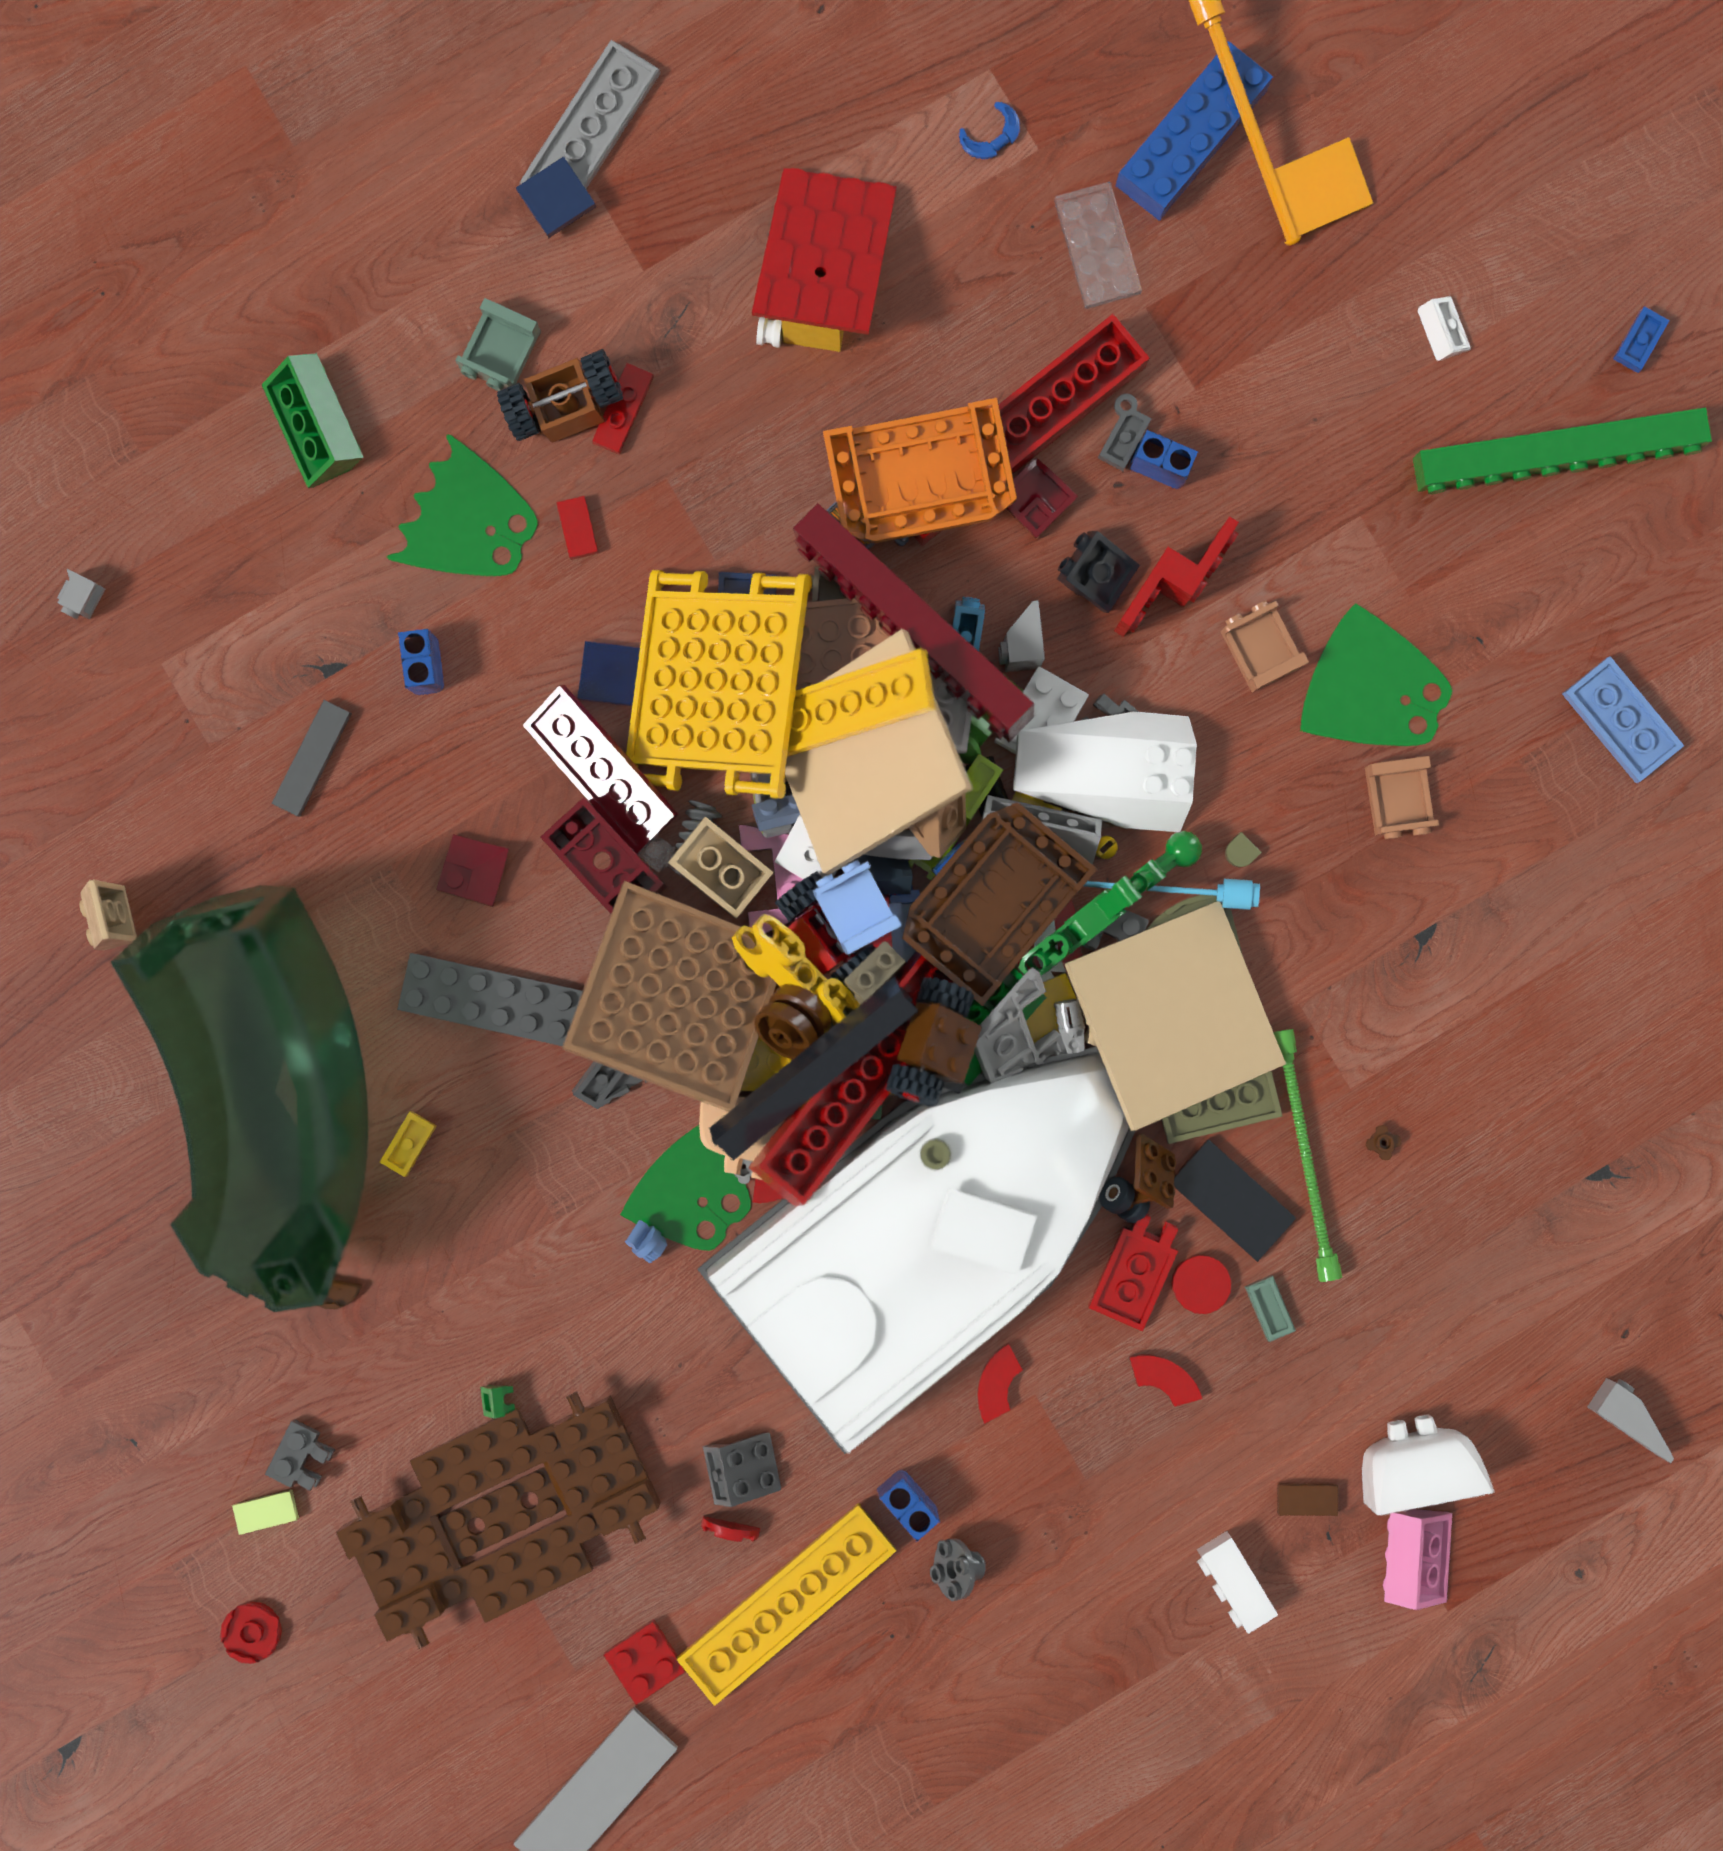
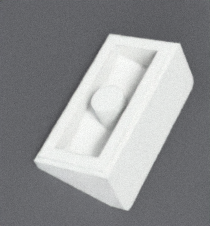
M1451 296L1431 299L1418 308V314L1437 361L1471 349Z

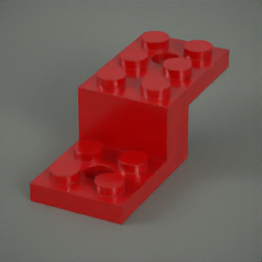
M1230 516L1227 518L1198 564H1195L1172 548L1167 547L1114 632L1122 637L1125 636L1128 630L1133 633L1146 614L1142 610L1143 606L1149 609L1159 592L1182 607L1188 601L1194 603L1208 583L1203 578L1209 579L1222 561L1223 557L1219 553L1224 555L1239 533L1234 530L1239 522Z

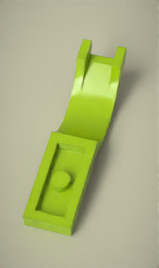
M978 754L966 773L972 786V790L965 793L966 827L1003 772L1002 768L981 754ZM957 840L940 858L932 856L931 860L910 859L908 861L909 866L912 867L915 863L927 871L928 875L926 877L932 880L935 874L931 870L952 850Z

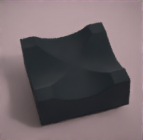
M861 855L850 862L852 863L856 860L860 864L868 862L870 865L868 869L882 894H911L913 874L908 859Z

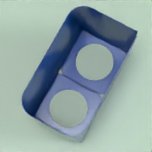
M1147 430L1138 443L1130 461V464L1132 463L1130 470L1172 488L1180 489L1185 485L1198 451ZM1148 441L1164 448L1162 455L1158 458L1147 457L1143 451L1144 443ZM1173 452L1191 461L1186 469L1178 470L1171 465L1170 456Z
M429 629L399 632L405 688L415 695L433 694L442 691L444 688V678L437 637ZM422 636L425 640L424 649L417 654L409 653L406 650L405 639ZM416 662L424 663L429 671L427 679L421 683L413 682L409 677V667Z
M896 1471L877 1488L880 1500L916 1541L921 1539L940 1522L936 1505L906 1471ZM903 1488L909 1492L910 1503L906 1508L896 1509L890 1504L889 1497L894 1489ZM916 1511H923L930 1518V1522L920 1531H914L909 1525V1518Z

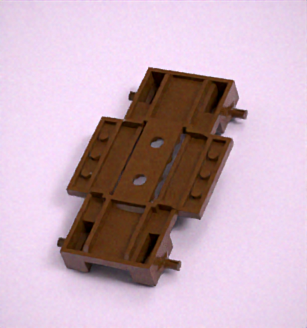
M576 1391L566 1396L573 1414L532 1434L519 1408H516L505 1414V1417L493 1419L412 1458L410 1464L421 1485L420 1488L373 1511H368L362 1496L350 1501L357 1518L344 1524L336 1534L348 1560L356 1557L379 1607L374 1616L386 1642L402 1634L412 1633L418 1649H421L430 1644L423 1626L427 1622L441 1616L445 1609L463 1600L473 1597L484 1622L487 1623L592 1572L594 1568L582 1543L601 1533L603 1536H606L618 1529L628 1528L635 1544L646 1539L638 1522L643 1517L657 1511L661 1502L611 1395L590 1406L584 1407ZM541 1463L544 1464V1467L539 1468L511 1483H508L445 1515L440 1516L439 1514L440 1512L460 1502H463L493 1486H496L526 1470H529ZM525 1492L536 1494L538 1504L535 1507L527 1508L523 1505L521 1499ZM563 1510L567 1513L564 1517L472 1562L465 1564L461 1562L462 1559L499 1543L501 1540L520 1531L526 1530L528 1527L550 1518ZM476 1517L483 1520L485 1528L482 1533L475 1534L470 1531L468 1524L472 1518Z

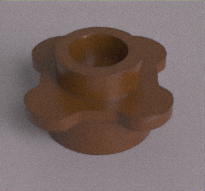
M1380 1125L1376 1127V1132L1373 1133L1371 1138L1366 1141V1147L1368 1150L1378 1153L1382 1160H1389L1392 1157L1393 1150L1401 1145V1138L1398 1135L1391 1134L1386 1126ZM1385 1140L1386 1145L1383 1146L1381 1144V1141Z

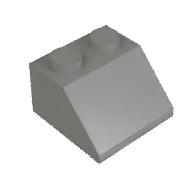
M1039 600L1032 601L1006 633L1004 641L1000 642V647H998L999 664H1005V672L1037 669L1038 666L1041 667L1045 659Z

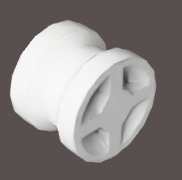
M759 317L756 344L764 345L769 343L773 347L780 348L783 333L781 320H769L768 318Z

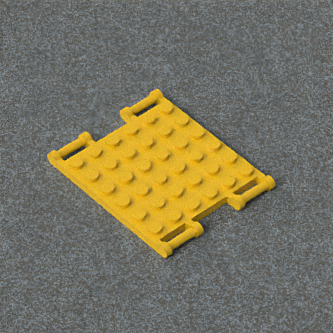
M652 570L649 577L626 755L637 767L638 765L667 767L666 775L644 774L653 786L667 787L668 790L678 791L682 785L681 768L726 771V794L770 795L772 798L782 799L786 790L784 777L808 592L812 587L811 576L809 574H799L797 577L766 576L765 573H754L751 579L750 594L704 593V589L708 585V574L705 571H695L694 574L664 573L663 570ZM664 585H691L690 592L661 590ZM766 588L795 589L794 595H765L763 591ZM740 772L771 774L770 783L740 781Z

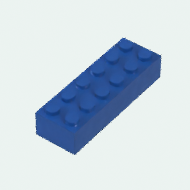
M1228 41L1231 54L1253 109L1267 92L1273 76ZM1218 55L1214 57L1119 172L1115 186L1159 221L1242 122Z

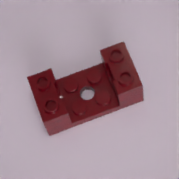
M584 797L540 836L610 914L613 911L624 881L659 895L667 888L665 883L641 860L596 808ZM599 853H607L610 856V865L605 869H598L594 864V859Z

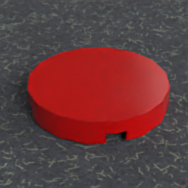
M1194 1255L1182 1261L1176 1267L1172 1276V1290L1176 1300L1185 1309L1195 1314H1209L1217 1311L1226 1303L1231 1293V1279L1228 1270L1217 1259L1208 1255Z
M251 1601L238 1605L226 1616L221 1626L220 1638L226 1648L225 1651L231 1658L240 1663L253 1664L264 1660L275 1651L281 1640L282 1627L279 1617L272 1608L263 1603Z

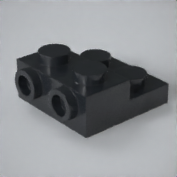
M1088 531L1087 534L1084 532L1075 540L1074 547L1076 550L1071 558L1068 556L1060 563L1058 567L1060 574L1057 580L1076 595L1085 597L1102 612L1109 613L1140 564L1100 532Z

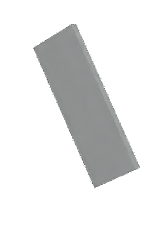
M611 39L520 180V184L564 156L585 189H587L660 75V69Z
M634 1706L518 1836L513 1845L520 1851H588L674 1754L678 1746Z

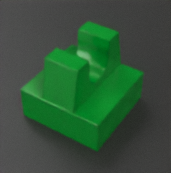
M486 1385L480 1387L483 1416L496 1419L505 1417V1414L515 1410V1404H505L503 1399L506 1394L514 1392L513 1386Z

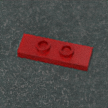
M626 363L618 381L623 393V400L607 406L603 415L605 422L599 424L592 440L593 444L620 455L654 378L652 373Z

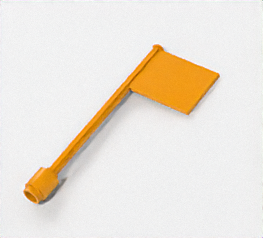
M1188 0L1197 25H1204L1205 29H1208L1283 230L1286 239L1285 244L1294 245L1300 241L1302 234L1373 204L1350 137L1274 169L1220 24L1222 22L1220 16L1225 14L1221 0Z

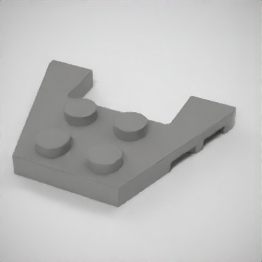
M1033 967L1028 970L980 1024L982 1029L974 1052L985 1079L990 1083L1022 1072V1067L1034 1062L1040 1065L1044 1063L1043 1060L1046 1057L1067 1053L1061 1034L1055 1029L1036 1043L1032 1040L1022 1009L1046 992L1040 973Z

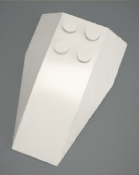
M1133 711L1022 730L1017 734L1013 790L1096 819H1101L1122 828L1180 832L1193 802L1197 743L1189 716Z

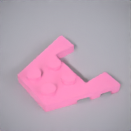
M739 825L741 846L748 852L772 849L774 862L788 835L783 834L766 838L759 831V828ZM774 862L778 900L803 879ZM779 908L748 912L750 927L764 914L775 917L784 925L789 923ZM763 923L762 929L764 933L773 930L771 925Z

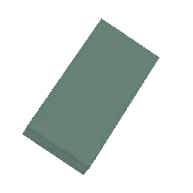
M1272 1275L1244 1286L1268 1342L1296 1331Z

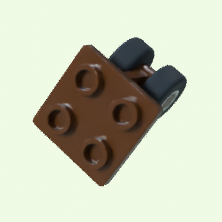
M1144 1134L1137 1135L1135 1182L1131 1184L1121 1177L1109 1179L1103 1185L1100 1192V1203L1103 1208L1117 1214L1121 1219L1129 1223H1136L1147 1215L1150 1201H1155L1166 1209L1173 1208L1175 1196V1155Z

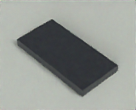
M1209 1139L1199 1147L1174 1175L1175 1189L1257 1262L1296 1219L1295 1216Z

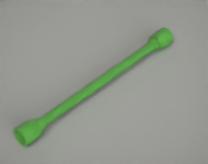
M1294 1030L1276 1031L1273 1033L1286 1063L1283 1066L1285 1068L1283 1071L1285 1072L1286 1083H1288L1286 1086L1288 1087V1094H1290L1289 1098H1291L1289 1101L1291 1102L1290 1105H1292L1291 1109H1293L1291 1111L1293 1113L1292 1116H1294L1293 1120H1295L1294 1126L1296 1127L1295 1131H1297L1296 1135H1298L1297 1141L1299 1142L1298 1146H1300V1156L1302 1157V1164H1304L1302 1167L1304 1168L1305 1179H1307L1305 1182L1307 1183V1190H1309L1308 1194H1310L1308 1197L1310 1198L1309 1201H1311L1310 1205H1312L1311 1212L1312 1216H1314L1313 1222L1315 1224L1314 1227H1316L1315 1231H1317V1242H1319V1256L1316 1258L1318 1278L1320 1282L1334 1281L1343 1277L1338 1256L1336 1253L1333 1254L1332 1247L1329 1245V1238H1327L1326 1223H1324L1325 1219H1323L1324 1212H1322L1323 1208H1321L1320 1193H1318L1319 1187L1317 1186L1316 1175H1314L1316 1172L1314 1171L1313 1160H1311L1313 1157L1311 1156V1149H1309L1310 1145H1308L1310 1142L1308 1141L1309 1138H1307L1308 1134H1306L1308 1132L1306 1130L1307 1127H1305L1306 1123H1304L1303 1108H1301L1300 1091L1298 1090L1297 1079H1295L1297 1076L1295 1075V1068H1293L1294 1064H1292L1294 1063L1293 1060H1295L1293 1053L1297 1052Z

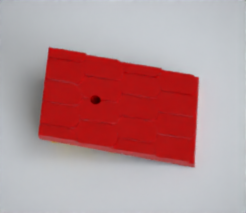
M784 168L757 284L752 316L781 320L784 343L840 352L844 331L869 335L897 186H891L883 182L861 181L857 178L836 177L827 173L806 172L798 168Z

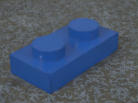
M1644 306L1638 313L1613 360L1639 373L1670 320Z

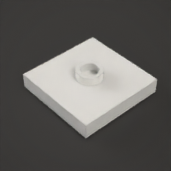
M800 814L774 862L802 879L816 871L824 878L828 875L822 872ZM837 870L831 873L833 877L836 874Z

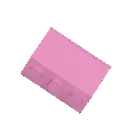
M1416 1509L1390 1513L1387 1523L1389 1531L1388 1547L1385 1552L1387 1568L1386 1577L1383 1582L1385 1591L1384 1601L1413 1610L1446 1603L1452 1513Z

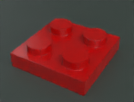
M654 1619L605 1651L603 1655L635 1705L685 1672L684 1668L677 1661L678 1655Z

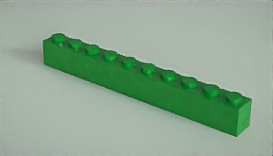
M1705 407L1421 450L1413 457L1418 492L1428 490V494H1437L1446 491L1447 487L1456 486L1457 490L1472 488L1474 483L1485 482L1486 486L1502 483L1503 479L1513 478L1514 481H1523L1531 478L1533 474L1542 473V477H1550L1559 474L1560 470L1570 469L1571 473L1587 470L1588 466L1598 465L1602 469L1615 466L1619 461L1627 460V464L1640 463L1645 461V457L1655 456L1656 460L1673 457L1674 453L1684 452V456L1694 455L1702 452V448L1712 442L1707 409Z

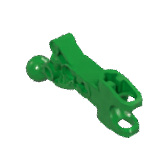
M1187 831L1172 834L1167 840L1164 854L1142 866L1133 874L1130 880L1127 876H1124L1112 886L1111 890L1106 889L1065 921L1063 926L1025 954L1018 968L1024 975L1028 972L1027 965L1037 970L1041 976L1050 971L1077 948L1085 945L1126 913V907H1130L1143 897L1141 894L1144 891H1148L1166 877L1165 874L1174 867L1185 868L1196 864L1202 854V844L1199 838L1192 832ZM1061 940L1064 945L1058 950L1055 946ZM1034 956L1042 960L1043 968L1035 965Z

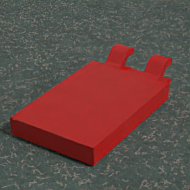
M1149 1214L1133 1223L1131 1229L1122 1227L1088 1305L1089 1309L1142 1332L1178 1253L1177 1249L1171 1247L1178 1231L1177 1226L1165 1221L1160 1237L1145 1231L1151 1219Z

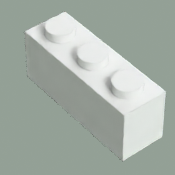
M1227 1531L1197 1549L1201 1556L1197 1560L1206 1577L1210 1574L1214 1577L1217 1584L1212 1587L1221 1602L1225 1600L1229 1602L1232 1610L1228 1614L1237 1628L1243 1626L1249 1634L1278 1616Z

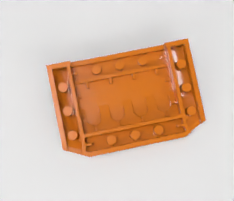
M997 398L971 402L966 407L857 428L847 426L823 431L840 523L857 539L879 543L988 522L1017 500Z

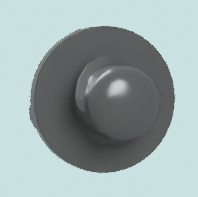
M959 1539L940 1540L935 1552L934 1565L930 1569V1577L935 1584L938 1583L940 1590L950 1601L963 1600L971 1594L975 1581L983 1578L986 1570L985 1561L980 1553L969 1551L968 1547Z

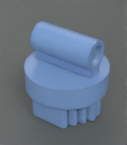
M641 1220L637 1222L625 1241L632 1248V1252L636 1256L643 1258L648 1263H652L660 1257L667 1246L666 1239L661 1236V1232L654 1226L648 1227Z

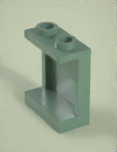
M484 298L480 306L482 316L463 356L458 355L455 361L463 375L473 380H476L477 377L486 380V384L489 387L500 391L517 383L541 330L536 321Z

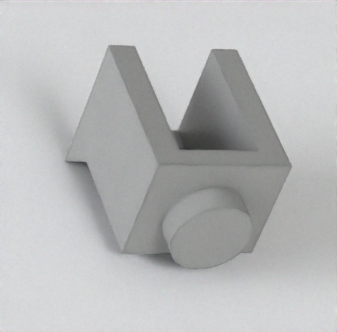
M67 569L69 581L66 580L57 597L59 599L57 603L63 606L61 612L75 619H78L79 615L90 619L105 588Z

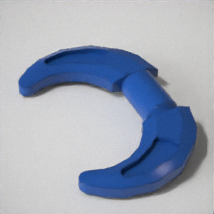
M1001 102L994 103V107L1003 114L1005 124L1002 129L1003 133L991 141L990 144L987 141L976 142L971 140L964 128H960L959 140L965 152L975 158L990 159L997 156L996 152L1009 142L1012 144L1015 142L1020 132V124L1015 110L1009 105Z

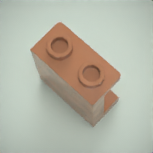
M1267 600L1251 608L1253 613L1242 617L1241 613L1229 618L1225 621L1227 626L1220 631L1252 693L1309 663L1305 653L1298 652L1277 611L1279 606L1277 601L1268 604Z
M1429 756L1374 763L1365 767L1375 836L1384 835L1385 840L1402 837V832L1413 831V836L1431 833V828L1439 826V821L1434 820L1427 777L1426 769L1431 768Z

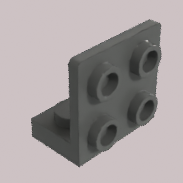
M764 1432L727 1445L711 1443L703 1446L714 1505L733 1507L781 1490L770 1433Z

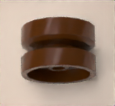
M784 984L778 987L771 996L769 1003L763 1006L754 1020L756 1032L761 1040L771 1050L791 1060L824 1035L832 1024L831 1014L826 1005L815 994L795 984Z

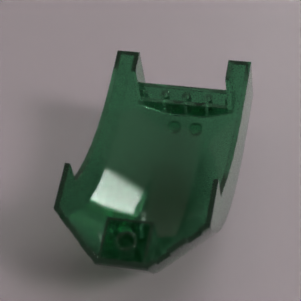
M259 885L213 897L152 923L110 963L156 1043L168 1072L184 1127L190 1163L192 1199L170 1223V1226L200 1274L208 1278L214 1275L226 1281V1287L246 1298L252 1295L264 1301V1307L275 1313L320 1306L327 1299L359 1209L368 1156L369 1120L367 1087L359 1038L348 998L336 967L295 888Z

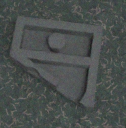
M593 1061L573 1088L572 1093L573 1096L599 1109L610 1103L613 1098L621 1097L630 1092L629 1088L645 1080Z

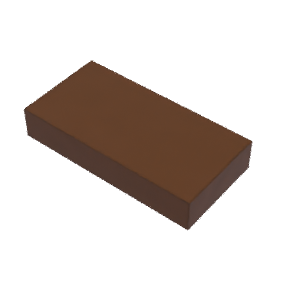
M1277 1484V1514L1279 1516H1338V1485Z

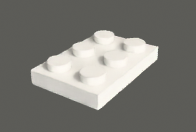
M1038 666L1023 691L1034 702V718L1022 730L1074 722L1089 694ZM1017 735L1010 742L1004 737L1001 740L995 739V743L1016 754Z

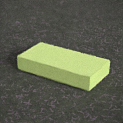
M292 1489L236 1503L232 1506L239 1535L299 1519Z

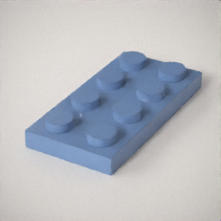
M1610 656L1562 693L1635 783L1641 782L1684 747V744Z

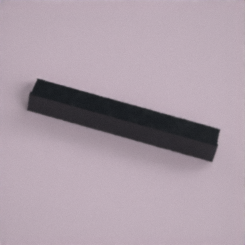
M893 977L709 1128L713 1144L715 1146L718 1145L734 1161L918 1012L911 1002L913 1000L912 997L899 985L897 979Z

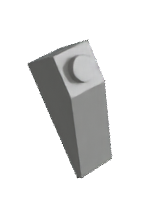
M1606 1378L1587 1407L1658 1457L1672 1463L1674 1457L1640 1398L1632 1394L1635 1389L1621 1379L1616 1383Z

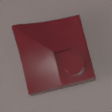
M1036 457L1013 479L1017 500L1006 509L1036 539L1078 496Z
M453 834L436 890L494 907L507 862L509 848Z

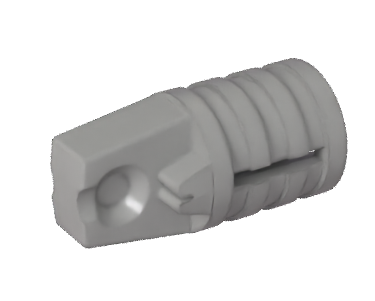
M1068 999L1054 1003L1057 1024L1059 1026L1058 1030L1067 1053L1085 1051V1025L1079 1000ZM1066 1007L1070 1008L1072 1024H1069Z

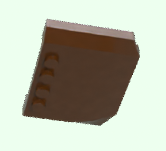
M1016 802L988 814L911 904L902 939L952 982L958 984L959 987H964L966 990L971 991L974 994L973 999L983 1006L1063 908L1096 872L1097 868L1019 802Z

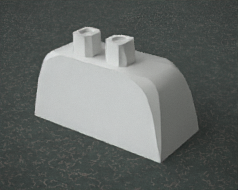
M1428 1414L1414 1418L1417 1432L1413 1433L1407 1432L1406 1422L1403 1420L1388 1422V1437L1370 1445L1363 1456L1364 1503L1377 1515L1495 1492L1483 1461L1470 1439L1454 1429L1437 1428L1433 1417Z

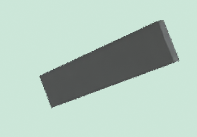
M323 700L271 804L298 817L301 816L352 713Z

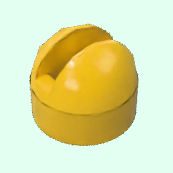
M1102 836L1096 855L1101 859L1112 858L1118 850L1116 840L1111 836ZM1110 840L1113 845L1103 854L1100 849Z

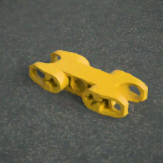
M764 914L759 917L752 927L742 926L733 935L732 940L735 949L757 975L764 978L770 976L779 986L795 984L812 992L826 1005L834 1026L846 1017L843 1013L845 1007L854 1010L860 1005L851 991L841 981L834 978L827 980L804 956L805 947L802 941L775 917ZM763 923H768L773 928L772 938H769L763 932ZM743 934L748 935L755 943L754 948L749 949L742 943Z

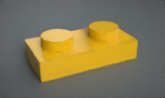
M409 1111L380 1163L403 1177H407L437 1125L413 1111Z

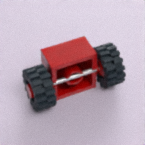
M816 871L789 889L775 904L789 922L798 918L788 928L804 944V956L823 976L842 965V967L831 974L830 978L838 979L852 991L844 983V980L875 950V947L870 945L856 956L854 954L863 947L850 954L844 952L820 905L817 906L816 904L818 901L812 890L818 888L816 882L822 879L821 875Z

